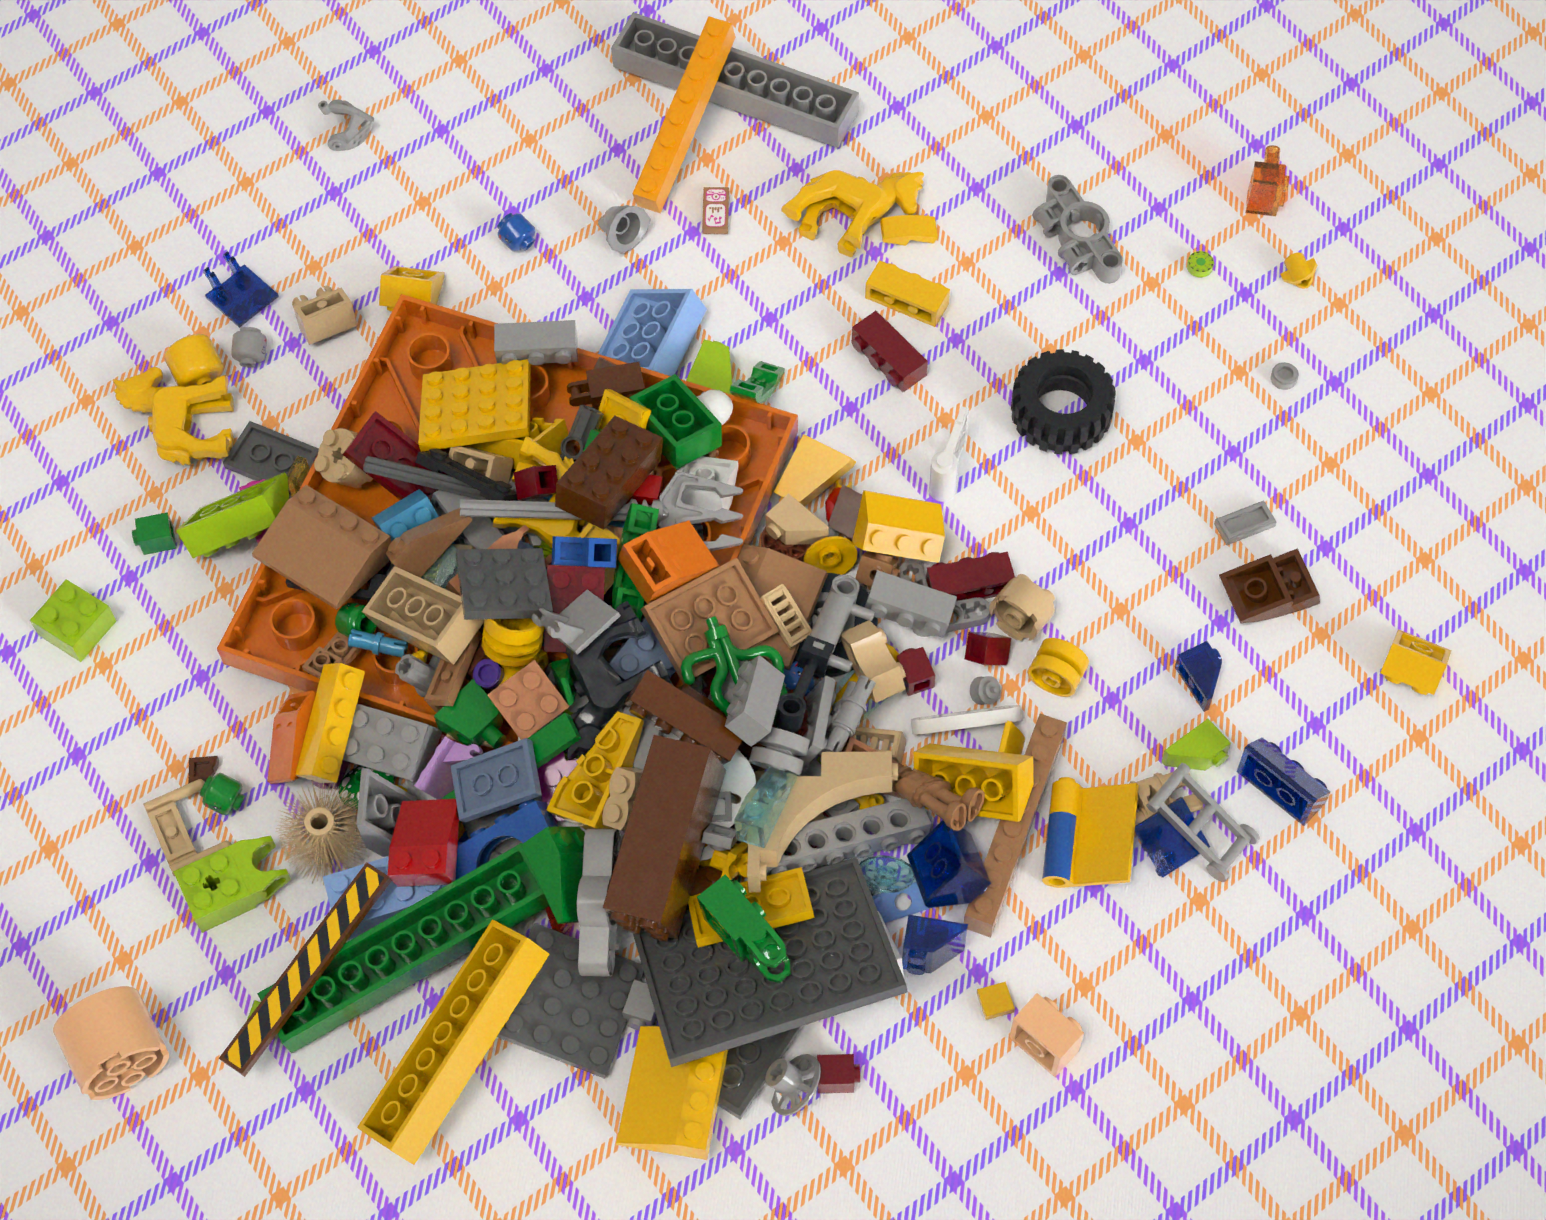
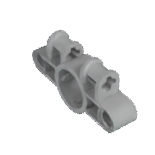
M1052 176L1048 181L1046 202L1033 211L1032 216L1034 220L1039 221L1044 228L1043 233L1046 237L1058 234L1061 244L1058 255L1067 262L1069 272L1072 275L1092 269L1101 282L1108 284L1116 282L1120 277L1123 258L1108 236L1110 221L1107 212L1096 203L1084 201L1066 176ZM1080 220L1089 221L1095 224L1097 230L1101 232L1095 233L1091 237H1080L1073 234V231L1068 229L1067 226L1072 222H1079Z
M587 829L585 832L583 873L577 893V916L580 925L578 969L581 976L611 977L614 972L615 950H619V945L616 944L618 925L615 920L610 919L611 915L603 909V904L620 850V834L618 829Z

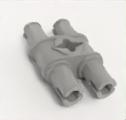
M860 675L857 683L849 681L841 700L833 704L832 710L829 713L832 716V720L825 734L827 745L824 752H841L847 739L855 735L861 716L867 711L865 703L876 685L872 679L868 683L869 678ZM817 754L814 758L818 759V757L820 756L819 761L821 762L822 754Z

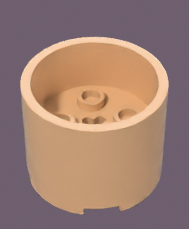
M114 987L90 995L66 1010L53 1027V1033L81 1093L88 1094L91 1100L108 1099L130 1091L129 1085L138 1082L145 1075L148 1078H152L165 1066L169 1059V1052L139 991L133 987Z

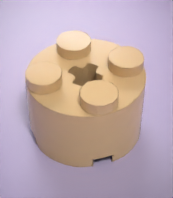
M339 428L327 430L324 433L323 441L318 450V456L314 462L316 471L320 472L324 479L352 488L363 487L361 485L366 481L371 482L373 478L342 455L358 432Z
M1019 574L1017 577L1012 578L989 605V612L991 617L995 614L998 619L996 625L1005 634L1016 640L1022 641L1024 638H1029L1028 641H1031L1054 615L1053 602L1055 597L1051 591L1042 589L1025 574Z

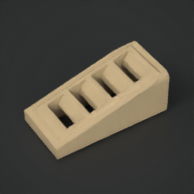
M784 584L779 585L760 598L777 626L779 635L790 649L806 640L807 635H810L812 629ZM777 599L781 601L775 606L772 605V602H774ZM786 608L787 612L779 616L778 612ZM790 618H793L795 620L794 622L785 627V621L789 620ZM800 627L802 631L791 637L789 632Z
M866 727L856 728V733L852 737L856 739V736H861L860 742L866 745L868 738H871L870 747L879 752L890 751L891 743H893L891 750L892 759L902 764L906 746V738L902 731ZM880 740L883 741L881 750L878 749Z

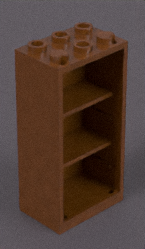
M653 735L603 904V909L611 915L610 919L615 920L616 924L622 926V930H626V932L640 934V930L650 933V937L667 942L669 937L678 940L705 843H702L703 833L711 824L726 772L720 760L709 747Z

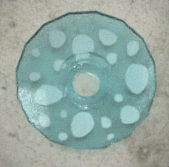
M878 855L868 857L859 864L868 888L877 892L895 893L909 888L915 879L914 870L910 864L893 856Z

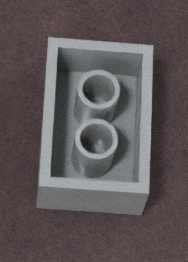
M357 704L343 760L416 783L421 772L426 768L434 755L442 731L422 722Z

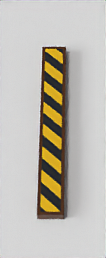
M368 862L365 863L221 1054L219 1059L244 1077L248 1074L392 880L385 873Z

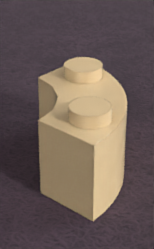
M868 620L841 633L840 638L849 661L853 663L852 668L857 677L863 675L869 678L868 683L871 679L876 683L869 695L875 703L906 690L903 678L906 677L902 665L899 662L896 663L885 644L887 643V637L881 627L877 628Z

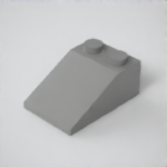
M364 768L361 769L356 825L366 848L382 857L389 856V847L402 801H416L417 797L371 770Z

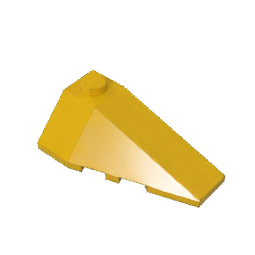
M617 711L597 735L592 748L585 756L582 754L576 761L578 765L569 776H564L560 780L546 811L586 830L613 829L603 825L602 820L604 805L610 797V779L617 767H633L644 721Z

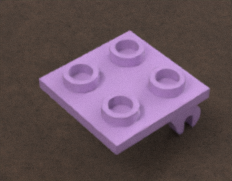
M445 736L437 746L434 755L426 768L421 772L414 786L436 799L443 798L454 790L451 765L481 755L483 753L481 747L476 744L466 746L456 743Z

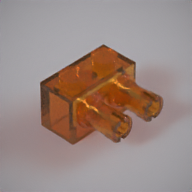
M1267 146L1264 162H1254L1247 191L1245 213L1276 216L1278 207L1284 206L1285 191L1288 190L1290 176L1285 175L1286 165L1279 164L1280 148L1278 146Z

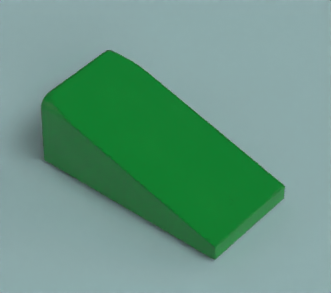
M566 658L550 663L556 687L567 704L572 705L577 692L573 682L577 678L571 667L570 660Z

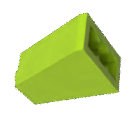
M704 339L686 381L731 394L732 375L729 346L718 341L712 342Z

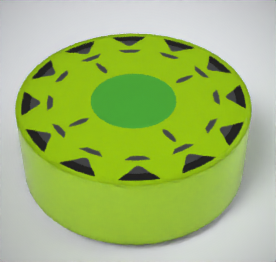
M1196 251L1188 258L1187 270L1195 277H1206L1213 270L1214 259L1207 252Z

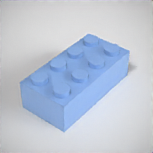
M389 856L369 862V864L387 875ZM365 864L323 876L331 908ZM391 881L348 940L359 936L446 885L397 887Z

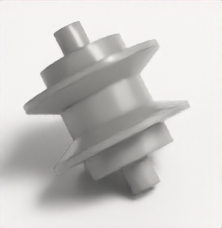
M980 676L971 682L970 696L976 704H994L999 699L1000 685L994 677Z

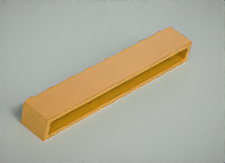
M708 16L632 193L637 206L661 214L736 38L732 23Z

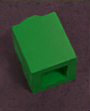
M168 512L135 518L136 529L132 530V537L135 546L139 545L144 555L176 549L174 526Z

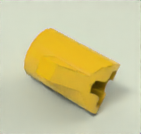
M1300 252L1289 255L1284 261L1287 271L1280 273L1283 281L1302 289L1311 286L1313 275L1318 266L1315 259L1312 258L1306 261L1304 254Z

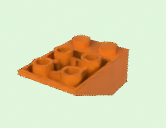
M689 520L647 532L622 546L618 556L619 562L647 604L719 567V564Z
M312 690L288 695L274 717L267 782L270 784L290 782L300 778L295 773L316 693Z

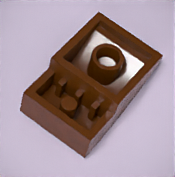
M1298 548L1274 558L1270 554L1219 574L1240 624L1273 619L1320 604V595Z

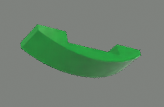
M760 361L753 367L751 377L748 380L738 379L730 386V393L733 396L749 401L764 403L775 391L785 368Z
M631 503L617 554L612 608L616 609L620 604L628 601L635 615L641 620V608L644 605V598L619 562L618 556L624 544L647 532L656 530L659 509Z

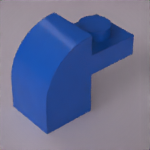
M553 536L551 565L616 568L617 539Z

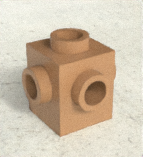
M866 551L861 556L855 579L859 583L867 585V589L870 590L877 570L896 577L900 576L901 570L897 569L899 560L892 558L893 555Z

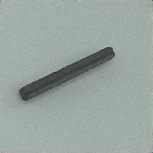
M367 456L364 462L363 471L479 500H488L480 496L481 491L450 475L372 456Z

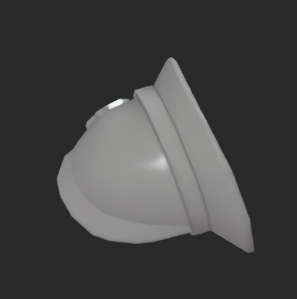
M613 206L598 220V225L606 232V240L611 249L624 253L633 249L642 240L648 230L651 218L644 209L637 206Z

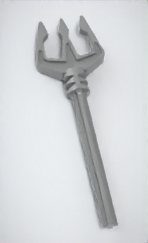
M686 472L676 473L660 495L659 500H653L652 505H648L645 499H643L642 503L643 506L659 509L656 526L658 529L688 520L691 524L713 520L723 524L743 518V514L724 508L712 511L684 504L681 501L684 489L714 490L720 498L741 495L743 493L742 488ZM460 499V516L582 520L555 507V502ZM631 499L628 504H625L611 521H625L630 504H638L636 499ZM721 534L716 541L703 542L709 551L739 546L743 543V540Z

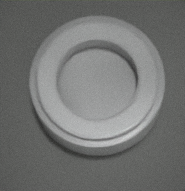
M1282 362L1274 366L1270 378L1275 387L1288 390L1296 385L1299 373L1294 365Z

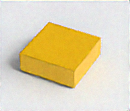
M1006 982L977 989L976 993L985 1020L1014 1013L1015 1008Z

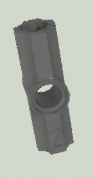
M580 405L569 435L561 442L560 457L562 461L566 456L569 459L573 458L575 462L583 453L591 429H598L604 415L601 411L593 407ZM576 441L580 444V452L578 454L574 449Z

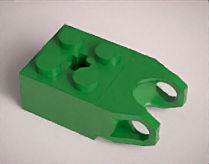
M725 874L697 896L704 920L741 962L747 958L767 980L780 983L791 974L790 961L786 954L784 942L764 919L766 914L756 901L751 904L745 897L747 892L737 880L732 882ZM781 962L785 964V968L780 974L774 975L767 970V966L776 968Z

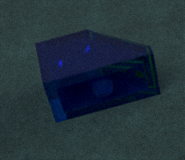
M1208 641L1178 654L1175 669L1203 712L1209 710L1222 665L1220 653L1217 649H1212Z

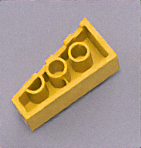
M534 417L532 422H530V436L527 437L532 438L547 450L561 455V442L568 436L565 419L556 418L554 423H545L544 418ZM525 437L464 445L513 458L512 469H516L519 462L543 466L534 460L519 458Z

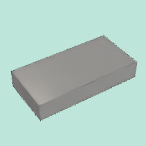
M1263 500L1215 519L1214 525L1225 544L1230 545L1276 526L1277 522Z

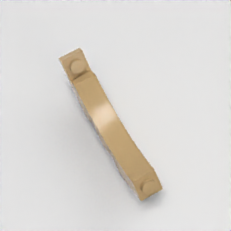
M892 751L822 752L821 776H786L785 801H750L747 866L749 892H761V881L767 880V867H778L781 857L792 839L809 821L820 813L849 799L876 793L892 792V781H898V763H892Z

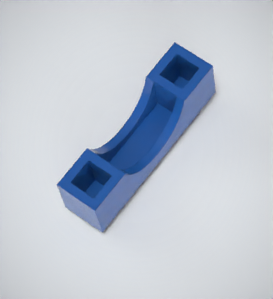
M535 799L525 801L519 805L520 810L511 815L508 813L496 818L493 826L487 829H478L470 834L471 838L464 843L458 842L455 880L489 862L493 850L501 842L510 838H516L524 843L546 827H558L553 814L546 811L548 807L547 802Z

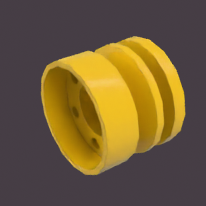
M532 618L484 619L482 637L484 653L492 661L503 666L518 667L527 665L536 660L541 653L544 626H537L532 621Z

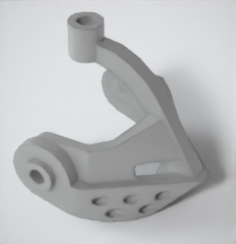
M332 100L329 104L327 101H321L318 104L319 109L324 115L332 112L334 114H348L351 116L349 125L344 132L330 136L328 147L331 150H351L366 140L374 122V117L354 107L346 100Z

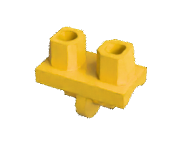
M745 839L740 844L735 843L731 850H714L710 866L723 871L721 877L726 874L730 880L739 873L747 878L748 839Z

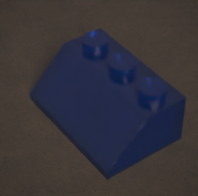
M1263 737L1249 743L1244 748L1236 772L1305 826L1324 806L1331 791L1327 789L1325 783L1318 778H1313L1304 770L1299 762L1290 760L1275 743L1268 742Z
M944 820L907 854L923 902L928 908L971 903L978 895L983 894L991 884L971 833L964 828L959 831L952 830L945 824Z

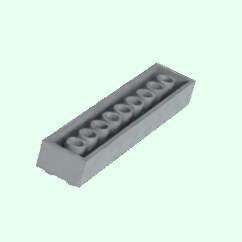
M633 12L611 47L613 67L677 90L700 36ZM731 47L709 99V102L839 148L859 112V92Z

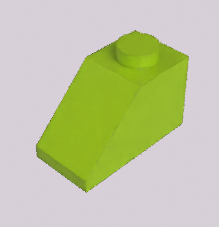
M1206 719L1165 749L1161 762L1169 767H1178L1181 763H1185L1190 769L1206 771L1213 765L1218 767L1227 760L1231 742L1209 719Z

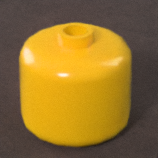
M193 334L183 337L174 342L165 352V362L178 386L186 387L207 384L220 377L223 373V362L207 335Z

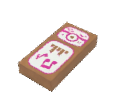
M704 187L702 233L728 234L729 187Z

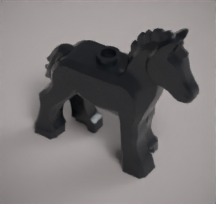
M628 601L620 604L615 609L621 616L578 655L566 647L567 656L577 678L573 684L580 698L586 695L589 701L570 715L582 739L564 750L567 753L568 760H572L576 756L580 757L582 754L585 756L595 744V738L602 731V727L611 720L617 711L621 712L626 707L624 702L643 672L649 670L673 685L661 660L622 681L609 662L603 657L606 649L617 640L624 638L639 640L647 636L639 618L633 612Z

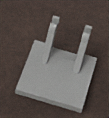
M586 590L560 614L540 608L539 611L542 617L539 619L537 615L533 614L532 621L537 626H544L550 636L557 638L578 655L621 615L596 595Z

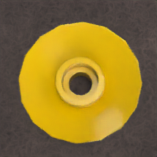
M825 537L816 541L807 549L804 555V562L825 570L827 573L844 575L854 566L857 560V549L854 543L845 537Z

